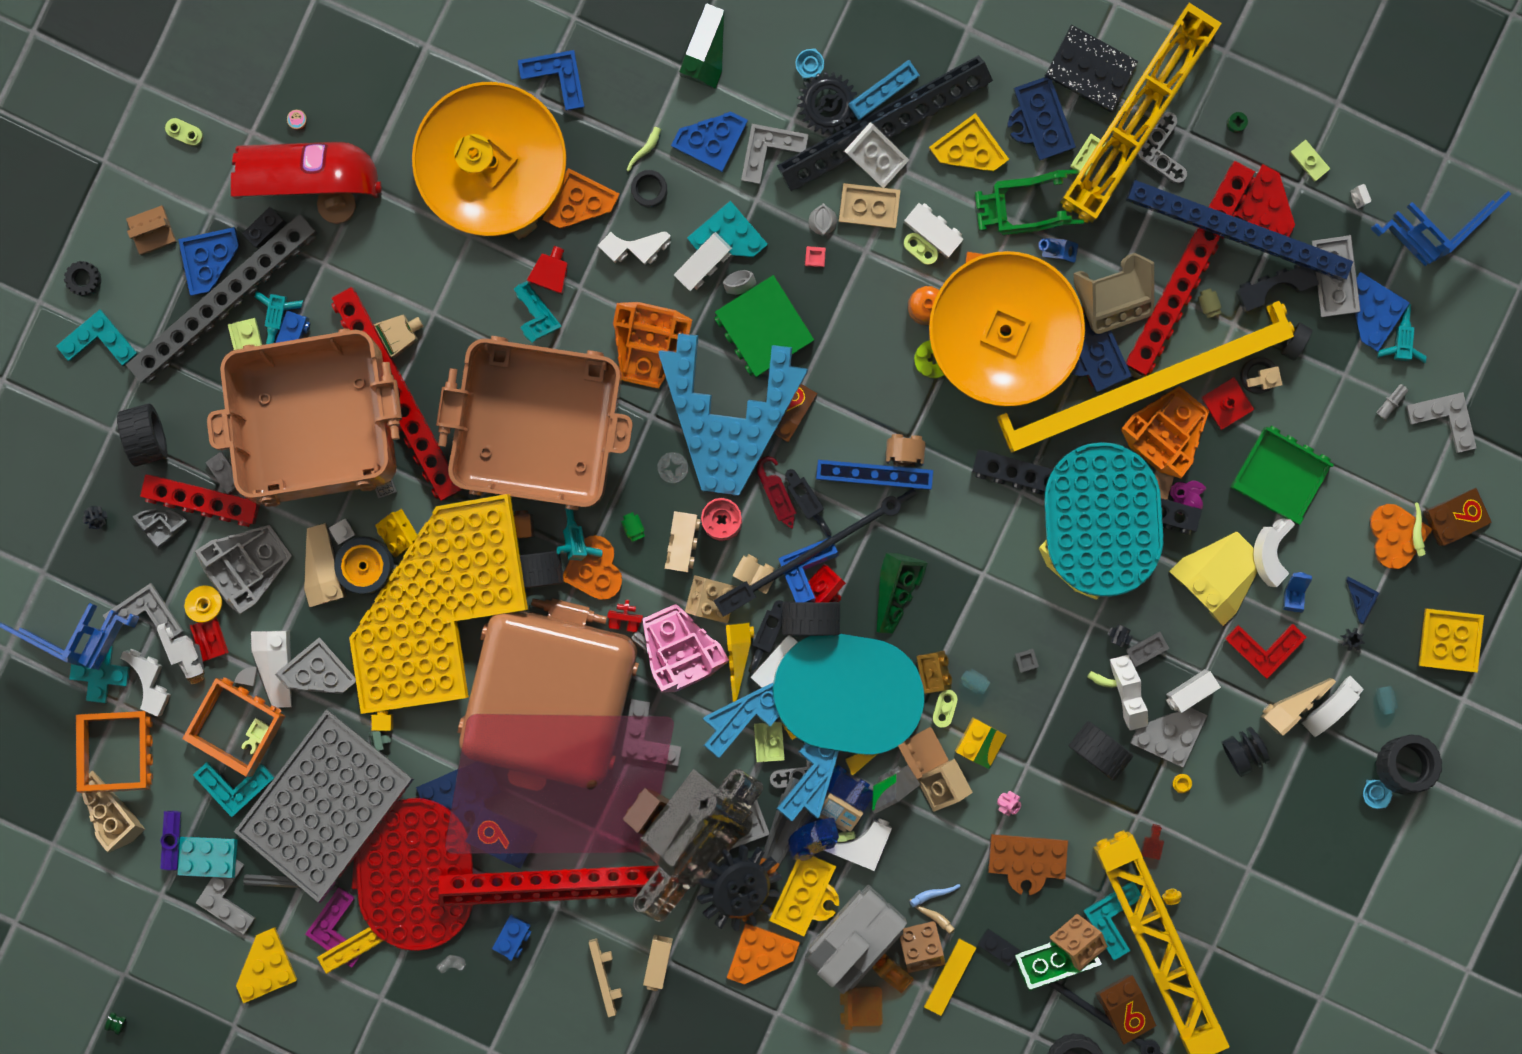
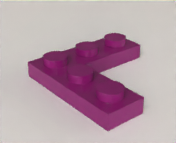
M339 887L305 935L326 950H330L346 941L347 939L333 928L355 897ZM362 954L346 962V964L352 968Z

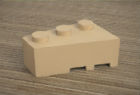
M674 511L665 569L689 572V568L693 569L695 557H691L692 549L696 550L698 539L694 538L695 530L699 531L701 520L697 519L698 515Z

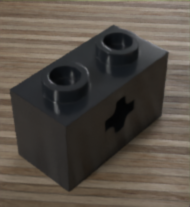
M269 207L242 234L256 248L260 249L286 222L273 208Z

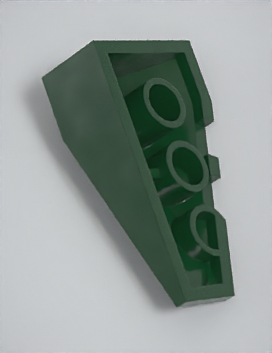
M706 4L679 71L681 77L716 89L722 73L724 10Z
M897 553L885 554L880 571L877 632H894L904 614L903 608L907 601L911 602L913 590L916 585L920 586L928 564L926 561Z

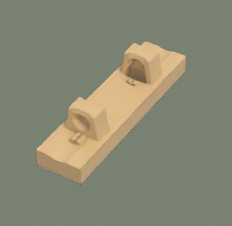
M592 939L589 941V946L608 1017L615 1016L616 1008L613 999L620 998L623 995L621 988L611 990L604 962L612 960L613 956L611 951L601 953L598 939Z

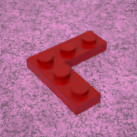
M1291 624L1265 651L1250 635L1237 625L1224 639L1267 679L1307 637L1294 624Z

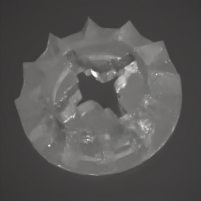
M667 453L658 462V473L666 482L677 483L687 475L688 463L679 453ZM671 459L674 465H681L676 469V476H674L671 470H665L670 466Z

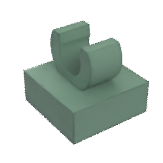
M380 731L369 732L370 743L377 750H384L383 744L391 742L390 734L381 736Z

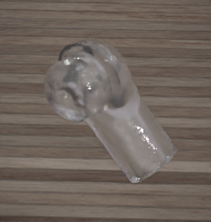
M449 955L436 967L442 974L450 967L462 970L465 968V960L461 956Z

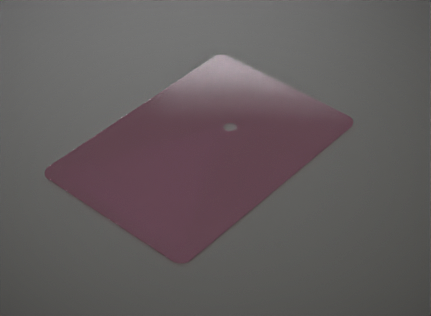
M471 715L466 721L445 845L446 850L453 854L629 853L648 850L652 837L636 832L623 818L644 788L661 794L674 728L673 720L670 717ZM590 780L597 781V786L593 790H589L586 787Z

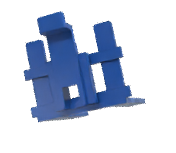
M1509 191L1504 193L1496 202L1494 200L1490 201L1450 240L1413 202L1407 208L1421 223L1413 226L1397 211L1393 217L1403 227H1399L1392 219L1383 227L1376 223L1371 227V230L1379 237L1389 229L1424 266H1427L1451 253L1511 193ZM1428 229L1441 244L1435 247L1422 231Z
M89 603L65 650L24 628L16 630L0 622V627L67 663L99 670L122 624L124 623L135 628L139 616L130 614L128 619L119 616L118 612L110 610L101 629L88 626L97 609L96 605ZM83 634L91 635L82 654L74 652Z

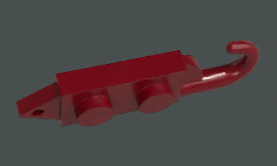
M765 456L757 463L756 470L778 521H782L793 529L794 514L796 512L783 482L777 475L767 476L763 468L765 462L771 461L775 466L778 465V462L773 457Z

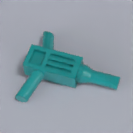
M256 291L255 298L268 306L265 320L268 332L266 344L274 343L275 336L282 326L285 310L302 308L304 300L287 302V297L270 294V298H267Z
M1411 304L1403 312L1400 326L1396 328L1395 346L1379 350L1377 358L1394 354V360L1409 362L1413 356L1426 363L1427 357L1413 348L1414 327H1411L1410 322Z
M565 508L567 525L563 533L566 545L557 547V554L567 553L568 560L582 561L587 554L602 557L603 552L601 549L585 546L582 526H578L575 522L573 509Z

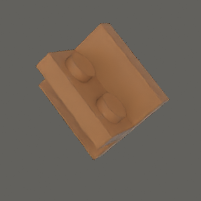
M162 205L126 218L130 228L127 231L129 238L134 240L139 255L177 242Z

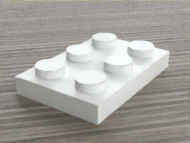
M871 122L845 150L882 188L909 161Z

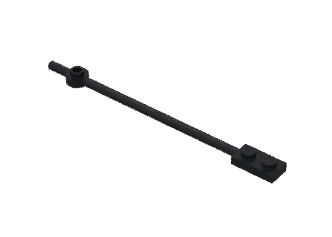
M913 488L897 498L894 496L886 497L881 502V508L750 586L745 581L713 600L722 617L755 599L754 592L865 525L884 514L888 516L897 514L902 503L917 495L915 489ZM888 503L893 504L894 508L892 510L887 508Z
M987 928L977 945L1008 966L1012 962L1017 964L1015 955L1020 952V949ZM1057 981L1048 984L1114 1029L1106 1014ZM1137 1037L1131 1040L1140 1047L1141 1054H1163L1160 1052L1159 1044L1153 1039L1143 1040ZM1148 1047H1154L1152 1053H1148L1147 1049Z

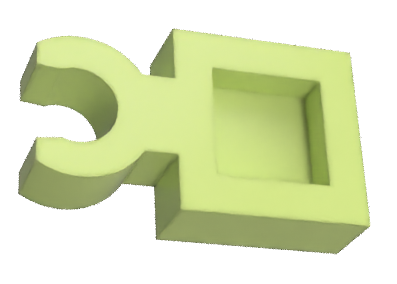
M255 718L246 733L250 738L242 744V749H247L248 745H251L252 750L250 754H254L258 748L257 744L261 743L269 725Z

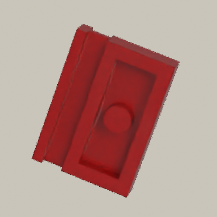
M217 616L211 621L190 625L195 643L200 646L203 661L229 653Z

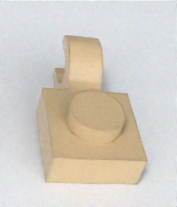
M1278 366L1258 371L1259 377L1246 379L1248 387L1261 384L1262 390L1282 385Z

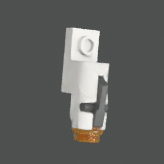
M165 623L158 625L157 631L171 665L178 663L190 684L203 681L205 679L200 646L193 644L188 636L172 640L174 636L171 628H167Z

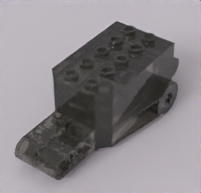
M693 769L641 838L640 850L659 867L634 899L633 906L637 912L656 921H664L688 889L695 887L699 883V878H704L711 871L707 863L710 861L717 864L723 858L722 851L724 849L729 851L739 839L749 834L753 824L751 817L753 812L750 808L763 791V785L759 780L740 769H735L720 785Z

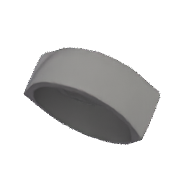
M822 203V205L811 212L809 226L811 230L821 236L828 235L837 226V216L831 208Z
M741 270L728 275L723 281L726 293L738 295L753 288L756 285V280L752 272Z

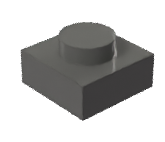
M1033 648L1015 654L1020 673L1039 667Z

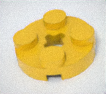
M470 134L457 142L454 149L455 160L459 167L468 173H482L490 166L493 160V148L485 137L478 134ZM477 149L479 156L471 159V155L468 154L469 151Z

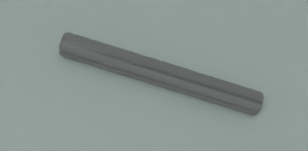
M246 874L243 880L244 885L300 888L290 878L285 876ZM339 880L335 883L331 890H337L339 888Z

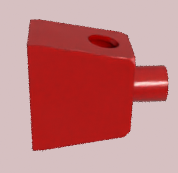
M554 246L550 256L542 253L527 281L563 295L568 271V263L561 260L565 250Z

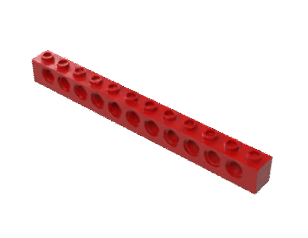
M1234 161L1214 195L1209 208L1235 217L1237 214L1235 208L1244 201L1246 197L1244 191L1247 187L1250 188L1255 180V177H1253L1255 171ZM1233 180L1240 182L1241 187L1239 190L1232 187ZM1224 197L1231 199L1232 204L1230 207L1223 204ZM1196 229L1154 307V311L1147 320L1126 360L1128 368L1143 376L1147 373L1151 374L1156 365L1153 363L1154 359L1162 354L1165 348L1162 345L1165 339H1170L1174 331L1171 329L1174 322L1178 323L1183 313L1180 311L1183 305L1187 306L1192 298L1189 295L1191 290L1198 287L1201 281L1198 278L1202 271L1205 272L1210 264L1208 261L1210 255L1214 256L1219 247L1217 245L1219 238L1223 239L1224 237L1213 234V240L1209 241L1204 236L1205 230ZM1196 248L1204 250V257L1200 258L1196 255ZM1187 265L1195 267V274L1191 275L1186 271ZM1182 281L1186 284L1185 291H1180L1177 288L1178 282ZM1170 298L1177 301L1176 308H1171L1168 305ZM1161 315H1165L1168 318L1167 325L1160 324L1159 317ZM1152 332L1158 333V342L1151 341L1150 334ZM1142 349L1149 350V359L1142 358Z
M350 287L332 297L333 303L331 305L336 314L340 313L342 317L340 322L343 328L355 330L357 323H363V332L368 334L379 346L383 362H390L391 375H393L394 380H397L400 392L401 409L408 407L410 411L407 417H402V420L399 421L398 429L400 432L403 431L406 438H404V441L408 448H413L415 452L413 457L418 465H422L424 469L422 474L427 482L430 481L434 488L431 489L436 499L440 498L441 501H444L459 493L463 489L456 486L450 479L449 463L440 446H438V442L386 349L357 292L353 287ZM349 306L355 308V312L351 316L346 314V309ZM416 423L419 430L416 434H411L409 427L411 424ZM422 440H425L428 444L425 451H421L418 448V444ZM431 457L437 460L434 468H430L427 464L428 459ZM439 474H444L446 477V482L442 485H439L436 481Z
M671 865L439 876L440 906L672 895Z

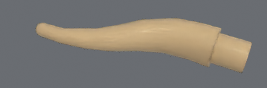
M920 905L915 906L916 909L933 919L949 934L955 931L951 923L943 915Z

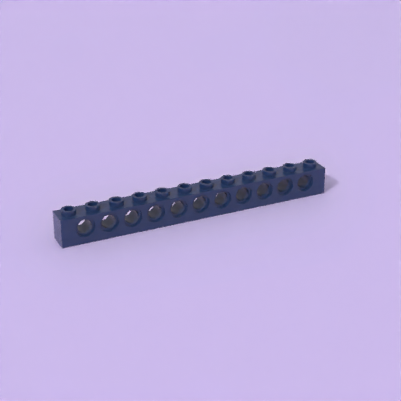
M1136 180L1132 183L1126 199L1127 202L1340 281L1347 280L1354 262Z

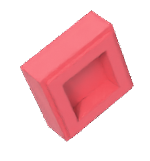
M807 247L805 266L824 268L826 248Z

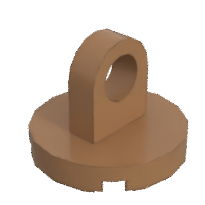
M321 193L318 197L317 207L322 218L328 222L340 224L353 216L356 202L352 193Z

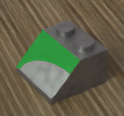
M908 765L903 768L898 766L890 771V775L886 772L878 778L879 782L873 786L872 811L875 814L899 802L920 785Z

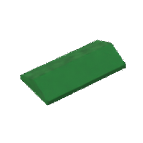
M1054 942L1015 955L1021 976L1029 991L1101 966L1097 955L1079 971L1074 967L1070 955Z

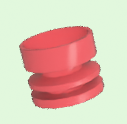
M714 499L707 503L702 511V526L707 535L715 540H730L741 530V511L729 499ZM718 517H727L725 519L726 524H718Z

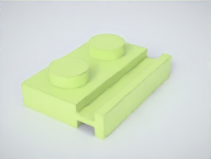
M256 318L228 324L234 350L243 349L245 345H262Z
M782 721L774 722L770 727L766 723H754L757 762L785 760Z

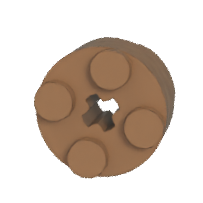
M892 434V437L887 439V464L893 461L895 466L915 467V463H920V466H924L925 441L922 440V436L913 435L911 438H903L901 434Z

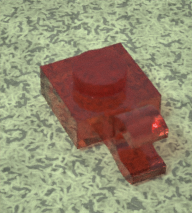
M1152 824L1151 836L1144 837L1141 850L1142 856L1161 859L1164 840L1159 839L1162 829L1160 825Z

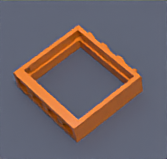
M225 677L223 679L216 678L182 739L242 775L252 777L286 716L281 714L282 710L273 705L269 707L264 704L266 702L264 699L258 696L254 698L249 695L250 691L247 689L233 686L234 682ZM223 688L274 717L248 765L198 736Z
M148 712L76 715L77 792L98 793L150 790L153 780V774L150 773V766L153 765V756L150 754V746L153 745L150 727H152L153 722H151V716ZM140 718V782L89 785V721Z

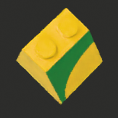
M972 717L955 752L989 769L1007 735Z

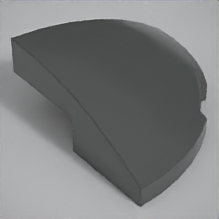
M149 509L133 516L137 525L157 549H160L171 540L187 523L184 517L171 510L157 512L156 509Z

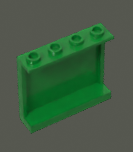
M774 275L715 311L717 315L714 317L719 327L724 326L727 331L724 334L730 344L734 342L737 347L734 350L740 360L744 358L747 363L744 367L750 376L754 374L756 378L770 369L773 345L792 347V354H794L806 345L814 342L812 335Z
M1264 427L1230 488L1283 518L1291 519L1294 524L1300 525L1308 506L1330 467H1333L1334 464L1330 462L1331 459L1323 454L1318 456L1313 453V448L1305 444L1303 447L1297 444L1298 440L1289 435L1287 437L1281 435V431L1276 427Z

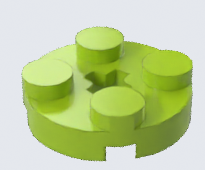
M930 340L922 343L915 353V367L923 376L939 378L944 374L937 362L933 365L932 362L928 361V358L933 354Z

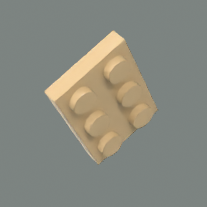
M843 183L839 222L896 229L900 190Z

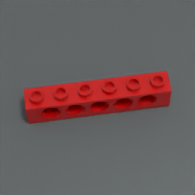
M149 474L145 475L140 497L146 498L145 502L156 504L157 501L164 502L165 507L174 509L175 506L183 507L182 511L194 513V510L201 511L202 516L212 518L213 515L220 516L219 520L231 522V519L238 521V525L247 527L250 524H256L260 508L259 504L253 503L247 498ZM161 487H165L167 489V494L165 497H161L159 495V490ZM181 491L186 495L183 502H180L177 497ZM202 496L204 504L199 507L196 504V499ZM218 500L223 503V508L220 511L215 509V503ZM236 505H239L242 509L241 514L238 516L233 513V508Z

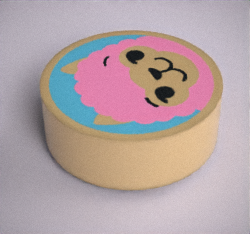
M292 110L287 116V123L293 129L299 130L305 127L307 117L301 110Z

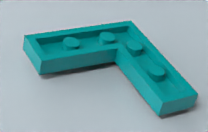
M527 281L514 288L518 299L524 302L529 313L535 317V319L526 322L520 327L524 336L531 343L562 327Z
M101 309L56 346L68 361H71L98 337L122 366L138 354Z
M206 762L193 774L231 817L238 813L275 778L263 764L257 767L252 777H246L235 789L229 785L209 762Z
M1131 881L1121 887L1130 906L1139 900L1141 893L1134 882ZM1115 891L1083 910L1091 924L1102 932L1108 946L1106 949L1113 960L1130 951L1111 917L1123 911Z

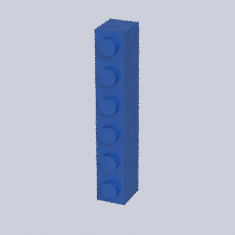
M818 460L816 480L931 490L933 470Z

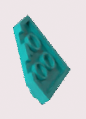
M731 201L687 237L695 249L698 250L716 232L732 248L729 251L730 256L754 257L768 245Z

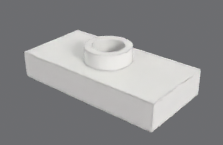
M1362 184L1350 191L1357 209L1371 202L1366 185Z

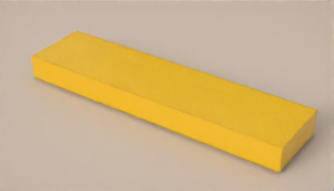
M368 927L321 954L317 959L327 974L383 942V940Z
M960 938L958 939L924 1008L942 1016L976 950L975 946Z

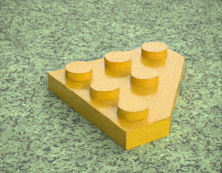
M976 113L929 147L940 164L994 172L1009 161L1007 155Z
M275 927L257 934L236 984L243 1003L297 981L295 972Z

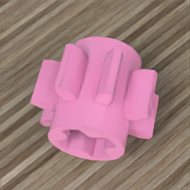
M1011 791L1008 794H1001L997 801V804L1000 806L998 810L1007 816L1016 814L1021 808V802L1018 801L1020 797Z

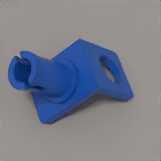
M1046 238L1039 242V249L1043 251L1042 256L1045 258L1075 262L1078 244L1063 239ZM1072 247V255L1069 257L1068 250Z

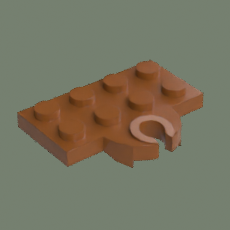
M991 834L988 873L1007 874L1008 883L1019 894L1023 892L1021 889L1022 881L1029 880L1031 888L1028 894H1035L1044 886L1046 878L1065 879L1068 840Z

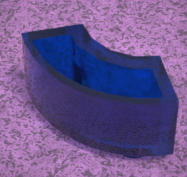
M837 765L833 769L827 791L853 807L864 811L873 796V790L869 788L870 784L863 779L857 781L846 774V769Z
M828 818L814 821L796 830L788 839L792 860H808L822 850L834 848L839 839L835 819Z

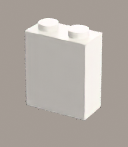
M1203 670L1167 693L1166 695L1169 699L1166 701L1172 710L1174 709V711L1182 713L1221 687L1211 671Z

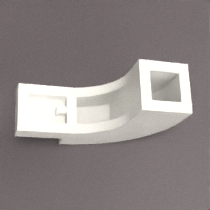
M1279 519L1273 524V527H1263L1255 542V567L1259 576L1270 587H1278L1289 575V572L1279 562L1277 549L1281 539L1295 525L1291 519Z
M1350 675L1328 700L1309 713L1302 724L1314 737L1318 736L1339 720L1356 703L1364 689Z

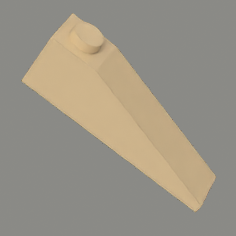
M326 523L307 528L304 590L309 607L347 597L344 587L338 581L335 574V553Z

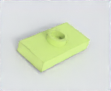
M1090 134L1070 167L1078 170L1080 173L1101 139Z
M1304 140L1290 152L1314 182L1330 169L1307 140Z

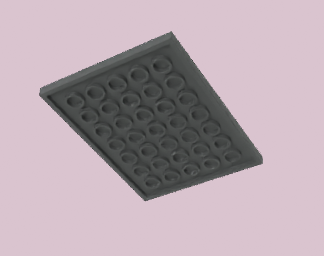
M326 709L234 832L313 899L321 903L414 779L330 710Z

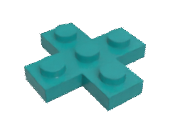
M113 645L109 649L99 670L71 664L69 679L88 682L86 701L107 703L109 684L128 686L130 667L111 665Z

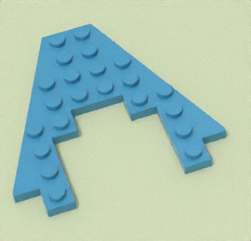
M680 333L677 339V351L660 350L659 357L701 490L740 495L803 382L808 369L791 367L792 347L773 345L771 349L767 402L748 400L746 419L710 414L712 395L693 393L698 336Z
M773 683L704 716L702 719L715 732L703 746L717 758H720L755 715L770 727L779 717L773 700ZM805 743L798 752L813 765L776 809L790 821L794 820L803 807L815 818H818L839 751L814 747Z

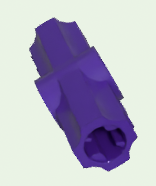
M164 811L163 834L160 840L162 845L160 869L178 870L181 837V812ZM169 835L174 837V845L168 844L167 837Z

